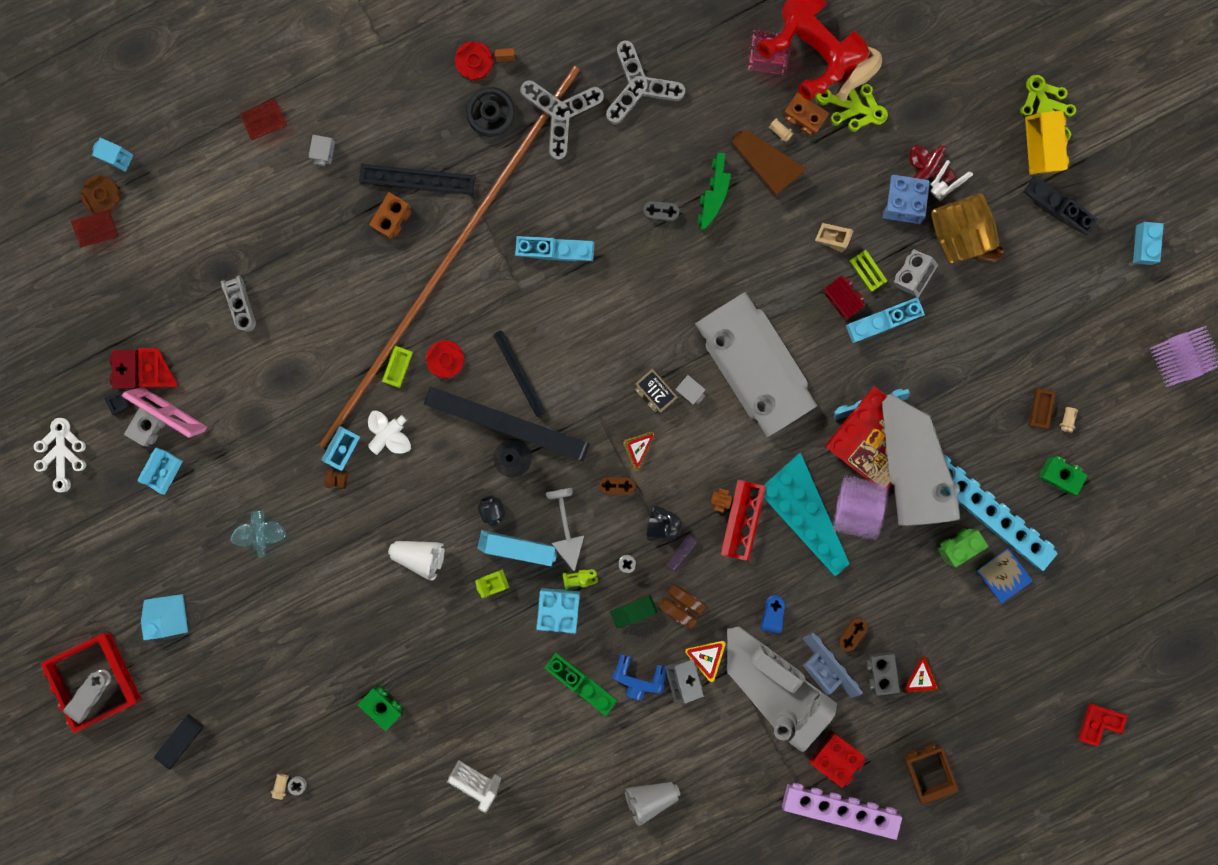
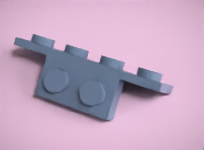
M812 633L802 638L814 652L802 666L826 695H830L839 685L843 687L851 698L863 693L857 682L850 678L846 669L836 661L833 653L827 650L817 635Z

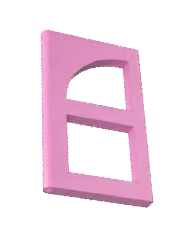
M144 387L126 391L122 395L125 399L188 438L203 433L207 429L206 425ZM145 396L163 408L157 409L140 397ZM174 414L185 422L174 419L170 415Z

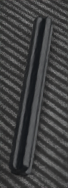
M503 331L494 333L493 336L537 417L544 415L545 410Z

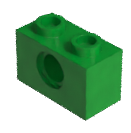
M1055 456L1047 458L1038 478L1070 495L1077 496L1088 475L1083 473L1084 469L1076 465L1070 466L1066 464L1064 458ZM1063 469L1067 472V477L1064 480L1060 477V472Z
M375 686L358 706L386 732L404 711L402 710V705L394 699L392 701L387 696L388 692L383 687ZM378 703H384L387 706V710L380 711Z

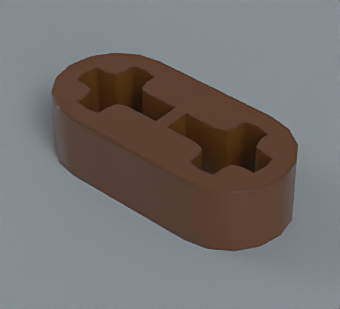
M604 477L599 483V489L604 494L629 495L635 490V483L631 478ZM606 480H610L611 484H616V488L611 487L609 491H606L605 487H602V483L604 484ZM625 481H629V484H632V488L625 492L624 488H618V484H625Z
M852 619L839 637L838 644L844 651L854 650L865 635L868 625L863 619ZM860 622H862L861 626L863 627V629H858L855 632V634H853L854 630L856 629L854 624H859ZM853 635V637L850 640L852 645H847L846 647H844L845 643L843 642V640H848L850 636Z

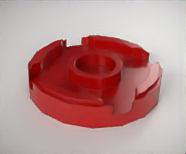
M471 41L463 44L457 50L455 65L458 72L464 78L480 80L490 73L493 66V56L486 45Z
M449 340L438 341L429 348L426 354V363L428 369L435 376L451 378L462 370L464 354L456 343Z

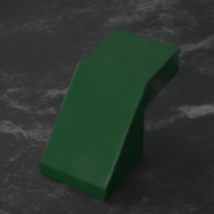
M651 595L636 599L627 605L614 608L610 613L618 629L658 613Z

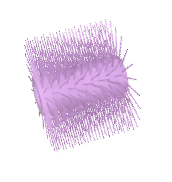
M1207 326L1176 335L1150 348L1154 349L1162 346L1152 353L1163 349V351L1155 355H1162L1156 360L1164 357L1165 359L1156 364L1166 362L1158 368L1169 365L1162 370H1167L1162 375L1169 374L1163 378H1171L1169 380L1170 386L1201 376L1212 369L1215 370L1218 366L1216 361L1212 363L1216 358L1213 357L1215 354L1208 355L1214 349L1205 351L1213 347L1212 345L1207 348L1205 347L1211 342L1199 345L1211 338L1197 341L1207 337L1209 334L1199 336L1207 331L1191 335Z
M850 477L849 480L852 483L848 482L847 479H843L846 483L844 485L841 483V494L838 497L835 509L837 516H835L836 519L834 520L837 522L834 524L841 527L847 534L848 532L843 528L845 525H847L846 528L854 533L851 530L853 527L854 530L864 537L858 530L859 528L870 536L871 539L872 536L866 530H869L877 538L874 531L879 533L878 526L880 522L882 526L886 503L884 497L887 498L883 494H887V492L874 483L879 490L875 489L866 480L865 482L871 486V489L861 481L859 482L863 487H860Z

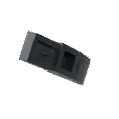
M1033 176L1023 193L1035 201L1034 204L1085 235L1090 233L1098 218L1070 197H1064L1038 176Z

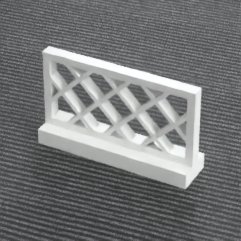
M459 760L448 779L449 783L481 801L479 809L486 812L494 799L501 778L496 774L491 780Z

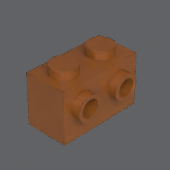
M797 92L785 110L783 117H785V121L789 124L799 126L804 134L815 136L829 113L810 100L803 98Z

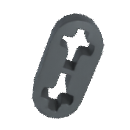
M649 201L644 205L643 214L650 220L671 222L678 218L679 208L673 203ZM654 206V209L660 210V212H654L653 215H649L650 213L646 209ZM669 208H673L676 214L668 217V213H662V210L668 211Z

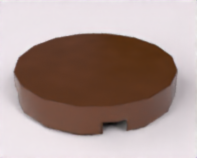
M97 175L89 178L84 183L81 199L88 210L97 214H106L117 207L121 192L114 180L106 176Z

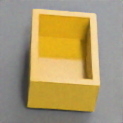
M1064 111L1044 112L1025 117L1029 174L1068 170L1069 157L1066 151L1068 139L1065 135L1066 117L1064 116Z

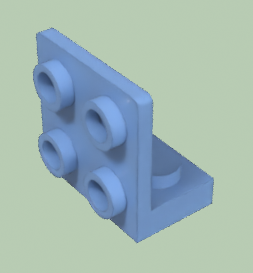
M892 175L888 203L883 211V218L921 224L926 216L929 180Z

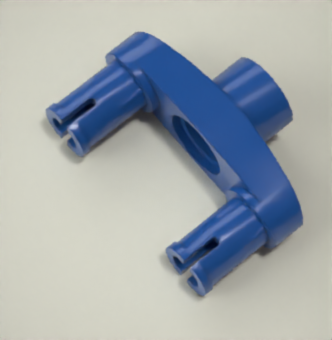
M619 655L616 671H613L612 678L628 686L626 697L642 701L645 691L654 693L664 692V681L667 674L665 667L662 669V666L657 665L653 682H645L628 677L627 671L632 657L626 656L625 663H623L625 655Z

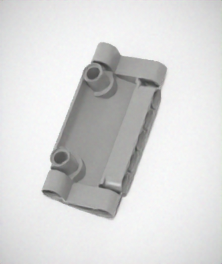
M746 292L695 323L702 336L706 338L707 351L738 397L748 416L758 420V424L766 437H769L818 406L807 390L808 383L764 312L756 309Z

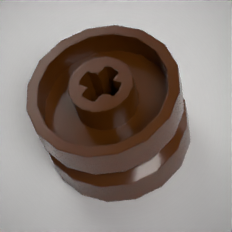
M672 583L668 589V594L676 601L674 602L667 597H663L658 607L675 621L694 629L698 619L690 611L703 615L708 606L689 592Z

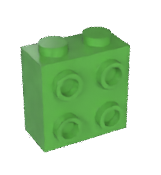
M963 528L956 533L957 536L953 539L947 538L943 540L937 550L947 565L957 567L988 548V545L978 530Z

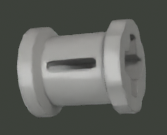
M631 555L622 556L619 560L620 570L626 573L633 572L636 565L635 559ZM623 560H631V568H623Z

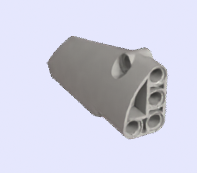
M890 394L882 402L890 481L895 487L898 525L931 524L960 519L957 499L960 488L957 482L952 480L930 415ZM946 486L951 489V495L946 493Z
M740 626L727 629V673L774 727L776 738L787 740L795 748L804 752L835 716L837 702L809 683L801 671Z

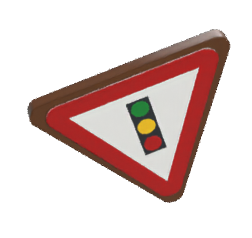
M922 656L902 690L903 693L940 691V686L927 657Z

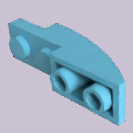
M517 236L515 256L560 261H593L595 242Z
M918 297L850 323L846 325L852 343H855L925 314Z

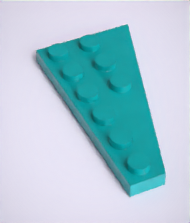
M798 453L763 485L766 486L764 499L826 568L836 576L849 562L801 453Z

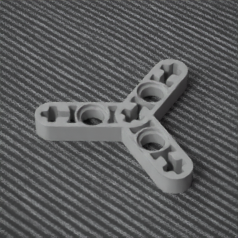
M626 40L618 44L617 55L629 84L608 108L606 117L609 123L619 124L642 96L670 101H680L684 98L685 87L683 84L645 77L633 44ZM623 46H626V48H630V59L628 60L625 52H621ZM635 63L638 70L630 73L627 70L628 64ZM635 82H643V89L638 88L635 92V94L638 96L635 97V95L632 93L636 87ZM655 84H660L663 87V91L659 94L654 93L652 87ZM666 85L669 86V90H675V87H678L682 93L674 96V92L668 91V95H665ZM628 95L633 101L630 105H624L621 101L622 97ZM620 106L622 109L618 113L619 118L617 119L615 117L614 119H612V114L610 112L615 113Z
M525 81L520 87V93L526 100L551 117L549 155L555 160L564 158L567 153L569 118L598 105L604 97L600 88L593 87L561 102L533 81ZM531 85L533 92L537 93L538 90L541 92L537 96L536 101L532 99L535 96L534 94L529 93L527 95L525 93L526 89L524 86L528 87ZM592 91L595 94L598 93L599 97L597 98V101H595V99H592L588 101L589 106H587L585 98L590 97L592 95ZM541 96H547L550 99L548 106L544 107L540 104L539 99ZM579 99L582 101L583 106L580 110L574 109L572 105L573 100ZM569 106V109H570L571 112H572V114H570V111H566V112L563 114L564 117H561L560 115H558V116L556 115V112L558 111V109H557L558 107H559L561 110H563V109H565V108H567V107ZM560 126L564 129L562 137H557L554 134L555 127ZM553 139L557 141L564 140V144H559V149L563 150V153H560L559 156H556V153L553 152V149L557 147V142L553 143Z

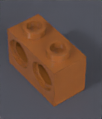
M388 192L369 226L392 239L393 236L396 237L401 230L400 224L403 219L407 220L409 217L411 206ZM400 204L401 210L398 213H393V206ZM385 221H391L389 229L385 230L382 228Z

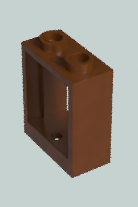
M932 743L926 745L925 749L921 751L912 750L907 753V756L903 757L916 795L922 805L959 792L944 749L939 744ZM937 753L947 782L922 791L911 762Z

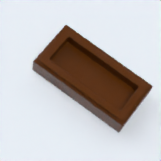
M1035 388L1028 426L1049 429L1056 391Z

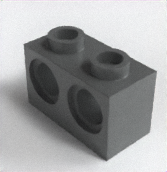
M892 652L869 654L866 666L868 672L871 671L872 679H869L870 690L877 696L900 693L895 654ZM883 659L885 661V666L881 669H877V662ZM887 679V686L880 688V680Z

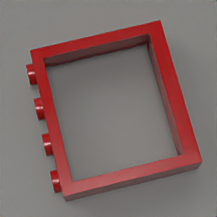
M110 631L41 663L44 670L43 675L48 678L50 690L56 695L58 707L63 712L72 698L55 663L100 643L127 700L91 719L82 721L80 724L65 714L66 724L70 725L73 733L142 700Z

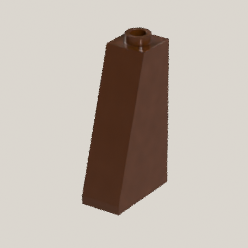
M747 129L743 133L741 131L737 132L732 137L731 147L774 198L806 170L802 165Z

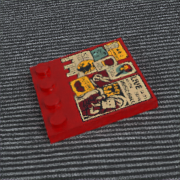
M873 386L827 442L825 447L868 481L871 480L872 484L875 483L883 491H886L892 484L890 481L882 405L887 396Z

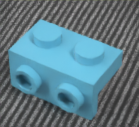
M155 448L142 470L138 482L148 485L158 493L165 495L183 461L168 451Z

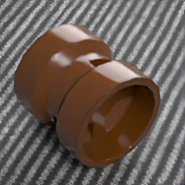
M327 469L325 487L346 489L347 470L335 471L334 469Z

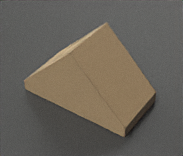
M822 223L815 241L843 252L847 248L853 230Z

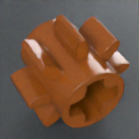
M719 488L718 492L713 491L710 505L715 506L714 510L724 512V509L729 510L732 501V495H728L729 490Z

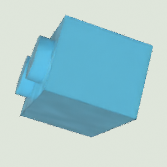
M99 138L93 146L92 155L126 172L133 157L132 153L102 138Z
M1143 222L1136 225L1133 263L1153 265L1160 262L1163 223Z
M339 426L321 460L342 471L360 436Z

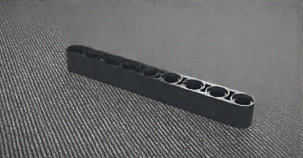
M431 386L424 401V405L583 462L590 443Z

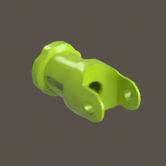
M594 569L579 570L578 573L572 574L563 573L565 590H568L570 587H587L598 582L597 572Z

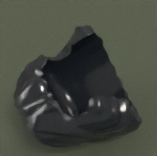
M653 506L648 519L647 540L663 539L664 541H671L676 539L681 529L680 518L673 512L659 506Z

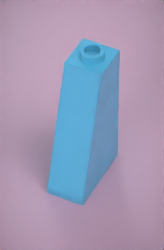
M481 530L477 549L487 554L552 566V562H555L557 551H555L552 545Z

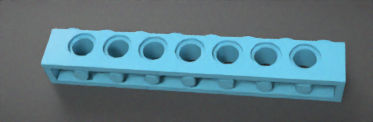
M944 455L952 480L957 483L959 481L964 483V489L959 491L957 495L958 503L1036 569L1044 571L1058 554L1053 550L1055 546L1047 540H1041L1039 538L1040 534L1033 528L1028 529L1024 525L1025 521L1017 515L1014 517L1010 514V509L1003 503L998 504L994 500L996 497L989 491L984 492L980 489L981 485L973 478L971 480L965 476L966 472L959 466L955 468L950 464L951 459ZM946 486V493L951 495V489ZM974 493H977L979 496V501L976 504L971 500ZM991 505L994 512L991 516H988L986 509ZM1004 518L1008 520L1006 528L1001 526V521ZM1019 530H1021L1023 532V538L1018 541L1016 539V533ZM1033 543H1036L1038 545V549L1035 553L1031 551V545Z

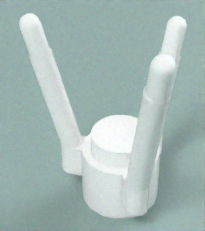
M947 160L936 179L930 184L933 187L930 192L941 201L948 193L968 180L973 173L967 172L950 186L943 181L939 183L950 163Z

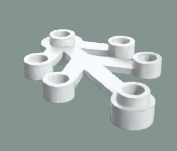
M56 418L51 423L49 434L42 441L35 442L34 450L36 452H45L48 445L55 438L56 446L42 460H37L34 463V469L39 472L45 471L48 465L56 458V479L53 481V488L57 492H66L70 489L71 483L65 477V457L72 463L75 471H83L86 468V463L80 460L65 445V438L72 443V448L76 452L84 451L86 444L70 431L68 420ZM58 424L62 425V430L60 431L57 429ZM40 443L43 444L42 450H39L38 445ZM77 443L82 445L80 450L76 447ZM40 462L43 463L42 469H39L38 467ZM78 462H81L82 467L80 469L77 468ZM59 481L63 483L62 488L58 487Z

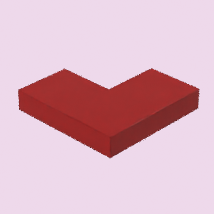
M1089 703L1078 740L1099 746L1104 728L1123 734L1128 715Z

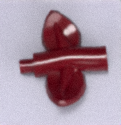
M914 145L910 151L909 160L913 167L920 170L913 178L924 180L931 178L934 181L944 166L941 161L944 158L943 153L946 147L939 145L937 150L933 149L929 153L925 147ZM947 166L939 183L943 181L947 184L956 179L955 173L949 166Z

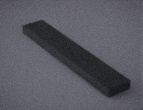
M361 164L359 183L474 195L475 175Z

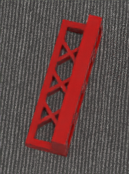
M742 480L737 481L721 555L745 561L750 560L766 486ZM752 487L759 488L758 497L754 500L750 496ZM752 506L755 510L754 515L748 518L746 510ZM748 524L750 533L744 537L742 527ZM742 543L746 547L744 556L737 554L738 546Z

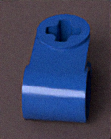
M771 595L767 598L762 618V631L781 633L785 604L780 596ZM775 600L780 604V606H776V609L771 605V603H775Z

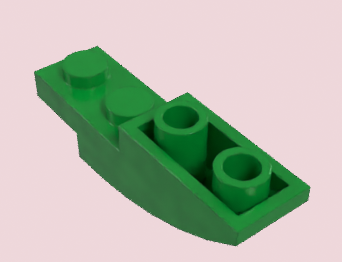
M718 153L716 158L712 160L711 170H715L714 177L710 178L709 188L713 189V191L706 190L705 194L700 197V207H703L702 214L698 215L697 225L701 226L700 231H705L712 223L723 204L728 190L731 174L723 173L724 153Z
M555 653L544 667L573 692L579 694L605 716L608 715L618 701L603 686L558 653Z

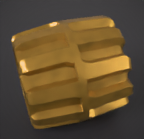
M975 194L938 207L931 212L938 242L949 263L960 262L979 256L999 246L994 218L983 194Z

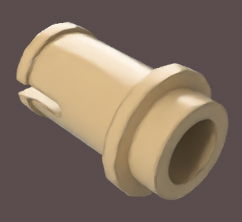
M777 118L768 127L781 138V141L787 142L793 135L792 129L786 128Z
M1065 408L1063 422L1060 424L1062 431L1072 433L1073 429L1076 428L1074 423L1078 410L1075 408Z
M278 773L274 789L271 790L272 798L282 800L286 796L285 789L289 776Z

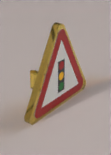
M654 432L638 435L623 442L632 467L636 471L643 461L654 437Z

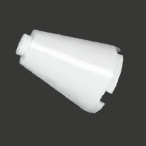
M395 541L394 544L390 545L388 553L395 562L427 580H434L438 575L435 574L436 569H441L445 550L441 548L443 544L439 542Z

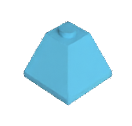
M183 594L144 600L141 617L143 640L188 632Z

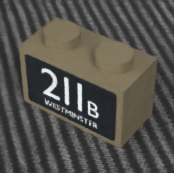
M653 369L635 383L637 387L635 391L641 398L645 396L650 401L648 406L654 412L658 410L661 413L678 398Z

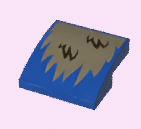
M1006 549L977 570L979 576L988 585L989 590L1001 604L1032 582V579L1009 549Z

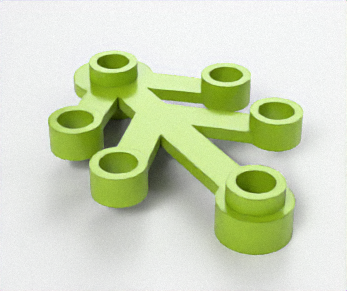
M1033 75L1027 80L1026 88L1029 94L1025 105L1020 110L1022 116L1027 117L1033 113L1032 106L1036 96L1040 102L1036 114L1057 110L1064 111V116L1071 117L1076 113L1074 105H1066L1048 99L1045 92L1050 93L1057 100H1063L1068 94L1064 87L1057 88L1046 84L1044 78L1040 75ZM1033 82L1038 84V88L1033 87ZM1058 91H1062L1064 96H1059ZM1024 108H1028L1030 113H1025ZM1067 108L1072 109V114L1067 112ZM1065 127V135L1069 140L1071 137V132L1067 127Z
M869 84L863 85L860 89V94L865 97L869 107L862 105L855 89L851 90L848 94L851 101L840 100L837 96L831 94L830 90H827L826 98L822 97L819 93L815 96V100L819 105H827L830 102L848 109L842 113L835 112L832 114L830 122L835 126L839 125L841 121L859 113L867 115L860 120L852 119L849 122L848 128L852 132L858 131L860 127L871 122L876 125L883 124L888 117L887 110L877 105L872 95V86ZM863 89H868L869 93H865ZM875 112L881 113V117H877ZM833 117H838L839 121H835ZM851 123H856L857 128L852 127Z

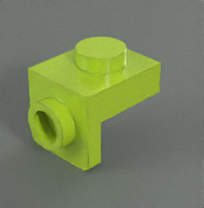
M503 569L475 580L477 591L480 593L481 598L509 588Z

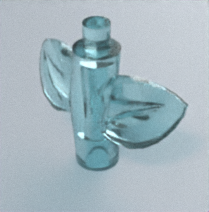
M264 511L250 512V526L242 525L233 532L230 542L238 546H249L253 543L258 557H266L265 549H268L267 543L281 541L286 536V532L276 522L264 524Z

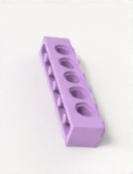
M799 783L787 784L782 803L784 811L897 840L902 816L898 813L897 809L891 807L882 809L879 808L878 804L872 802L863 804L860 803L859 799L849 797V800L841 798L840 794L833 792L828 795L818 788L805 789L804 785ZM808 796L810 798L808 803H800L802 797ZM822 801L828 802V806L825 809L819 808V804ZM846 806L845 813L839 814L837 812L839 807ZM859 811H865L863 818H856ZM884 816V820L881 823H875L876 817Z

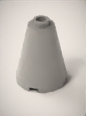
M672 782L625 789L626 801L629 810H632L633 814L636 815L633 816V819L637 826L643 825L677 802L678 796H680L678 786L673 785Z

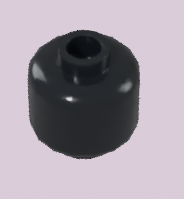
M494 495L481 499L477 507L484 523H491V525L499 524L506 513L501 499Z

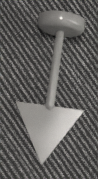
M565 488L546 492L548 499L558 498L566 540L551 544L569 567L575 571L584 536L570 538L563 497L572 495L573 490L572 488Z

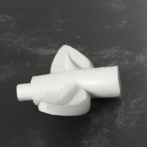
M372 411L368 418V427L376 436L368 444L369 449L377 455L385 445L393 453L401 454L408 452L411 449V444L408 438L399 432L404 428L403 424L407 419L401 415L398 419L394 418L389 422L383 413Z

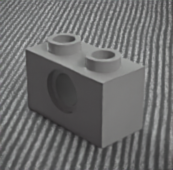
M147 402V403H149L150 405H152L153 407H155V408H157V409H160L159 407L153 405L152 403ZM139 408L124 435L142 446H150L156 442L159 429L163 428L166 423ZM147 420H150L151 422V428L149 430L145 428V422Z

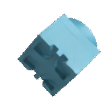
M542 588L540 591L537 630L576 634L580 592Z

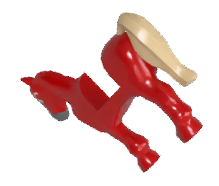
M786 0L782 8L784 20L782 32L773 39L760 41L757 44L758 52L766 59L772 58L776 52H784L790 46L791 39L795 33L802 40L813 46L828 63V68L821 77L814 80H805L798 85V91L801 96L807 100H812L818 93L825 94L829 86L841 81L844 73H846L842 84L836 92V96L840 100L846 101L851 90L866 83L879 71L882 64L881 53L874 48L868 47L866 41L856 31H853L840 43L815 18L827 5L825 0Z

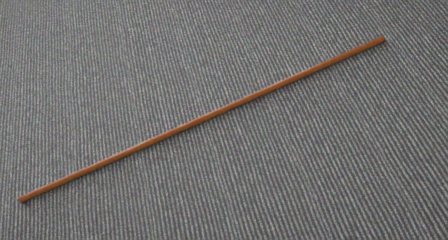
M573 66L554 94V97L559 100L562 98L579 73V68ZM542 112L319 444L321 448H327L339 426L341 427L549 115Z

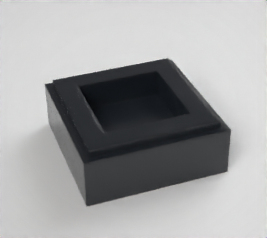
M123 390L104 398L113 416L132 407L129 400L122 397Z

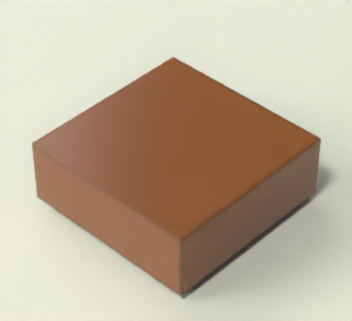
M496 49V62L515 61L514 49Z

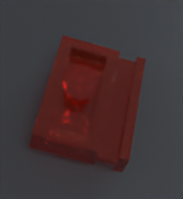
M276 99L240 113L252 141L287 126Z
M110 210L71 221L75 235L79 240L80 248L119 237Z

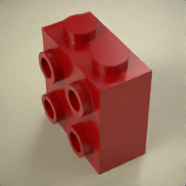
M831 731L809 762L843 788L844 785L847 786L852 781V775L856 769L859 770L864 765L865 756L834 731Z

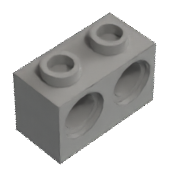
M913 249L912 253L907 256L902 269L896 274L894 283L900 290L919 298L938 264L933 257Z

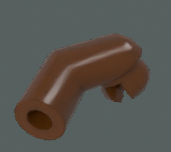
M999 245L989 253L976 256V260L995 263L1004 256L1005 247Z

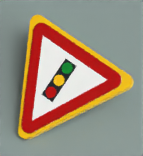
M724 641L685 650L686 654L690 659H694L697 667L710 682L715 681L726 644Z

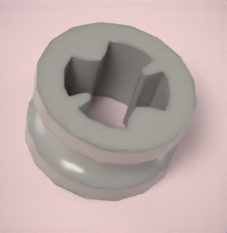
M300 776L292 778L288 783V790L292 795L302 794L307 787L306 780ZM294 781L295 783H301V790H299L298 788H293V786L295 785L293 783Z

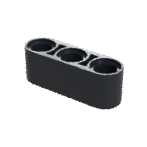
M188 714L156 753L154 759L170 770L201 732L204 725Z

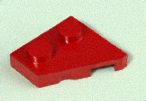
M138 348L139 387H178L158 348Z

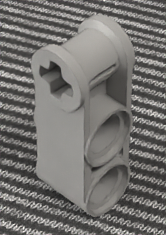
M241 275L229 281H221L235 326L246 332L252 331L255 328L256 320ZM242 299L243 306L237 309L235 304L238 300ZM247 317L249 324L246 327H242L241 322Z
M101 669L90 674L84 684L77 690L74 698L65 707L63 713L80 724L87 717L91 708L97 703L103 691L110 683L111 674L109 671Z

